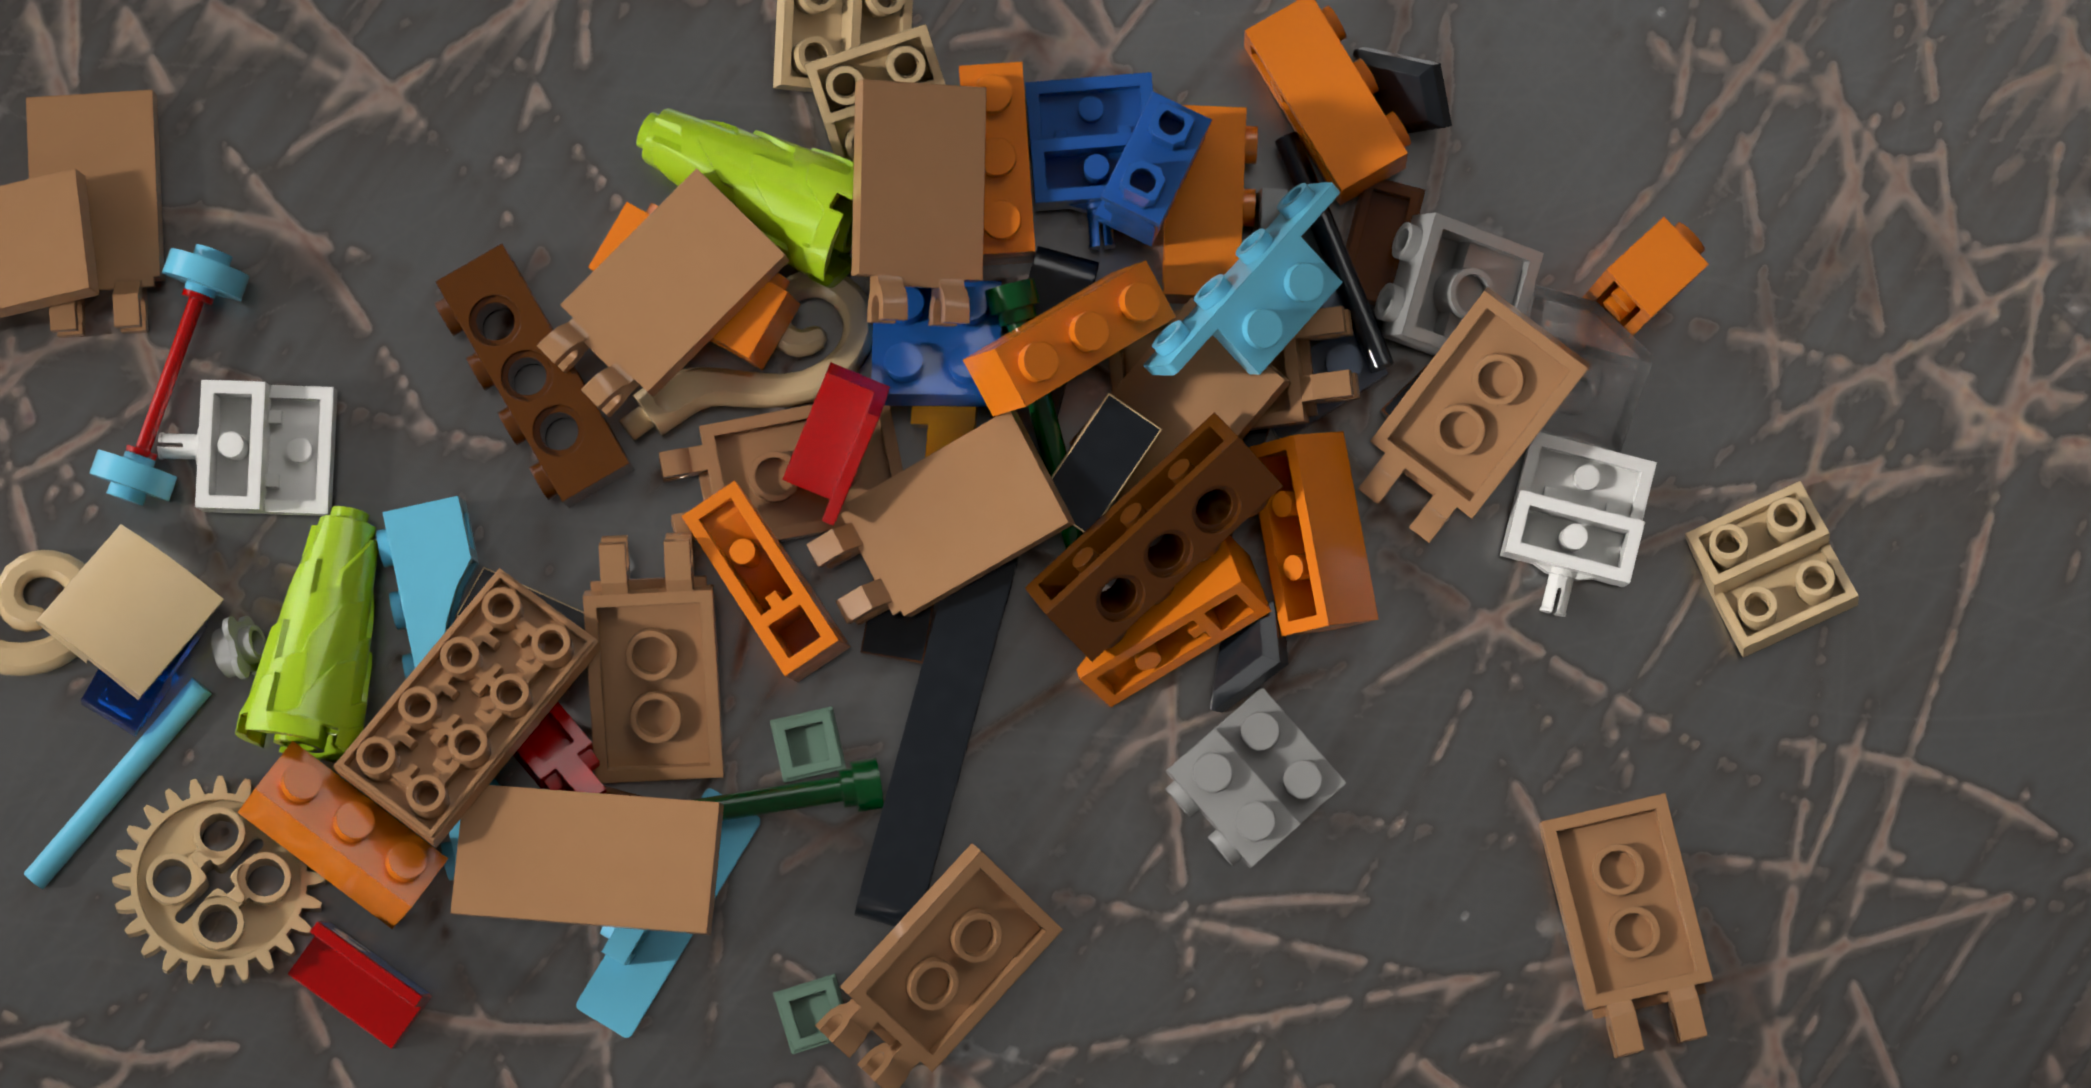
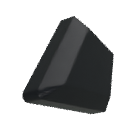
M1368 47L1354 49L1353 56L1355 60L1361 58L1376 80L1379 91L1373 94L1383 113L1387 115L1393 111L1401 120L1407 133L1452 126L1441 63Z
M1275 601L1268 602L1271 609L1270 613L1220 642L1210 701V709L1212 711L1225 712L1289 664L1286 636L1281 637Z

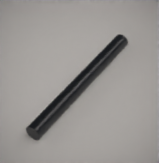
M1292 132L1278 138L1275 144L1293 187L1301 183H1306L1307 185L1319 183L1299 133ZM1328 206L1310 228L1324 262L1343 282L1336 291L1344 310L1349 309L1351 311L1353 332L1370 372L1375 373L1394 364V361Z

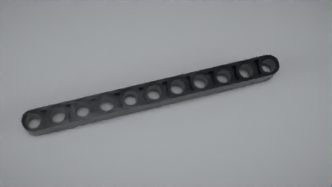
M1038 246L1028 279H1035L1041 302L1035 305L1037 316L1093 284L1100 262ZM1067 382L1051 391L1057 417ZM1028 406L1015 410L1041 457ZM991 414L989 420L995 418L996 416L993 417L992 414ZM1020 556L939 601L854 913L855 916L896 926L929 890Z

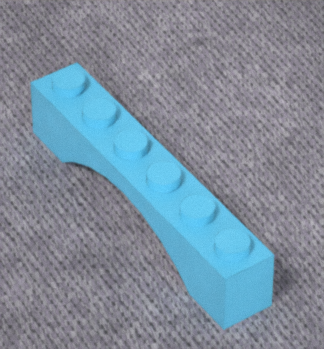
M459 496L382 512L386 528L376 530L377 544L383 566L385 568L394 566L399 590L389 593L394 623L397 630L407 628L412 653L402 655L406 679L454 623L465 590L479 565L467 504ZM495 778L489 784L501 786ZM460 820L449 832L451 841L441 844L442 854L448 858L444 866L449 881L454 880Z

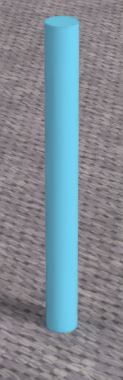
M192 677L26 869L24 875L41 889L48 885L212 695L203 684Z

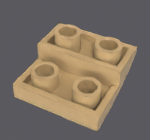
M777 0L773 89L813 92L805 63L911 29L913 0Z
M926 24L804 64L833 154L854 160L855 82L862 79L946 85Z
M1801 481L1685 533L1686 541L1705 584L1743 658L1858 605L1859 595L1829 543L1830 532Z
M120 524L37 619L36 623L85 663L88 661L92 662L139 700L217 610L224 599L168 555Z

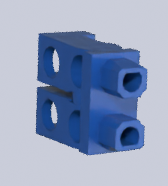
M1153 91L1101 195L1102 201L1095 213L1094 219L1152 247L1172 207L1177 192L1181 188L1201 148L1212 119Z

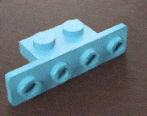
M1332 182L1308 185L1301 183L1291 189L1278 203L1277 210L1280 214L1266 230L1264 228L1258 229L1240 244L1235 253L1239 259L1225 275H1216L1200 288L1194 297L1197 306L1183 321L1177 320L1171 323L1155 338L1152 343L1155 352L1143 365L1151 375L1170 376L1177 374L1213 335L1249 375H1260L1343 283L1301 237L1340 194V190Z
M709 788L705 790L701 798L722 794ZM759 816L722 821L715 899L761 824ZM602 927L600 934L609 939L601 951L606 955L576 1003L577 1009L622 1037H631L694 934Z

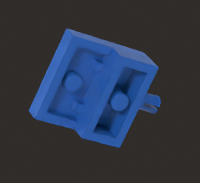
M1152 73L1025 82L1035 211L1072 209L1087 213L1089 249L1100 250L1099 225H1102L1104 249L1115 248L1114 229L1095 220L1094 216L1102 201L1101 195L1153 92Z
M1002 281L964 282L969 296L970 323L957 324L956 327L929 326L931 288L905 287L908 297V320L896 321L894 324L873 323L871 379L890 386L884 406L988 407L963 359L1001 337L998 315L991 316L985 290L1001 286Z

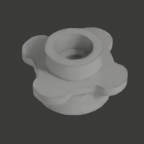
M247 615L240 617L239 621H236L232 616L224 618L222 627L214 630L211 639L212 652L217 666L228 678L237 676L240 679H245L250 676V673L255 677L266 644L263 632Z

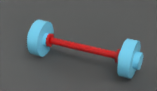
M196 244L193 253L170 248L162 273L185 283L181 295L189 299L136 446L127 445L123 457L103 450H97L89 474L110 482L107 494L141 506L144 505L147 495L165 501L170 500L178 477L154 468L158 455L151 453V449L203 305L212 306L216 295L236 301L242 300L250 276L230 267L232 256L200 244Z

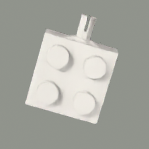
M201 380L200 417L197 434L160 432L158 443L183 447L157 446L159 460H196L195 508L203 512L306 516L330 515L333 499L338 390L334 387L269 385L267 382Z
M1541 432L1534 438L1526 449L1500 556L1533 564L1544 573L1549 574L1539 611L1547 614L1552 612L1558 590L1559 594L1553 615L1566 617L1574 581L1592 579L1619 587H1625L1630 584L1645 525L1643 517L1657 462Z

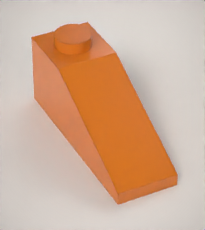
M735 480L681 516L785 677L800 682L851 647L818 595Z
M1229 535L1212 557L1195 566L1174 586L1171 594L1163 602L1152 606L1130 626L1119 643L1104 650L1093 662L1086 656L1076 669L1079 679L1105 703L1113 707L1270 613V606L1250 555Z

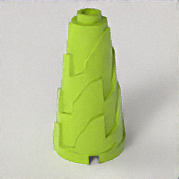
M672 108L664 109L660 114L652 112L645 118L636 139V145L642 148V158L645 163L662 172L677 186L697 168L790 260L787 263L788 265L808 276L811 280L827 288H833L852 270V258L847 253L852 249L854 160L813 147L810 150L758 130L750 133L724 122L703 120Z
M333 506L330 515L320 517L318 525L311 526L301 562L289 585L278 621L271 627L249 697L239 713L235 735L238 738L264 748L267 733L275 734L273 742L280 745V753H283L290 743L294 741L318 760L337 762L364 730L372 670L370 645L374 624L373 587L379 553L377 539H375L376 527L368 523L370 516L368 513L351 507Z

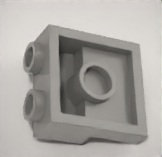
M1436 212L1413 215L1411 223H1404L1397 231L1393 241L1392 255L1400 260L1394 283H1387L1382 288L1375 304V316L1377 319L1383 320L1380 329L1383 337L1427 354L1436 355L1487 287L1527 316L1544 253Z
M1261 687L1166 770V773L1173 782L1165 790L1190 818L1198 811L1204 815L1216 829L1208 836V839L1232 866L1242 859L1251 868L1346 784V781L1267 691Z

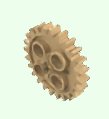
M217 776L213 793L204 794L198 781L192 779L190 780L189 799L182 801L169 788L165 791L169 806L168 810L161 813L149 805L143 808L148 821L151 823L147 830L136 826H128L127 833L138 844L137 849L117 850L116 857L120 862L131 867V872L112 877V883L114 887L131 891V895L117 902L115 907L120 914L137 913L138 917L125 928V932L129 938L138 937L146 933L149 935L141 950V954L146 959L156 955L161 950L166 952L162 966L164 973L169 975L183 962L187 964V980L190 984L196 983L203 969H211L216 987H222L226 970L235 968L241 981L246 984L249 983L250 978L249 964L257 961L264 970L271 974L274 972V965L270 953L275 949L292 958L296 955L293 944L288 937L292 932L303 936L311 935L309 931L312 928L301 918L302 912L314 913L322 911V902L307 894L310 889L325 886L326 879L318 873L307 871L309 866L237 813L252 793V785L249 779H244L236 794L228 793L223 776ZM214 822H230L238 829L237 841L229 849L214 851L203 844V833ZM258 839L263 842V847L256 854L246 859L232 872L230 876L234 887L232 891L226 894L219 888L213 890L199 905L193 916L185 923L176 921V916L182 909L191 905L208 890L210 886L206 877L208 871L214 869L220 874L225 873L240 858L252 841ZM266 865L276 867L285 876L284 883L278 892L264 897L256 895L249 889L247 885L248 879L255 869ZM178 866L189 871L192 877L191 884L186 892L180 896L167 897L156 890V879L161 871L167 867ZM216 911L229 912L238 922L233 936L226 941L218 943L204 938L201 934V926L206 916Z

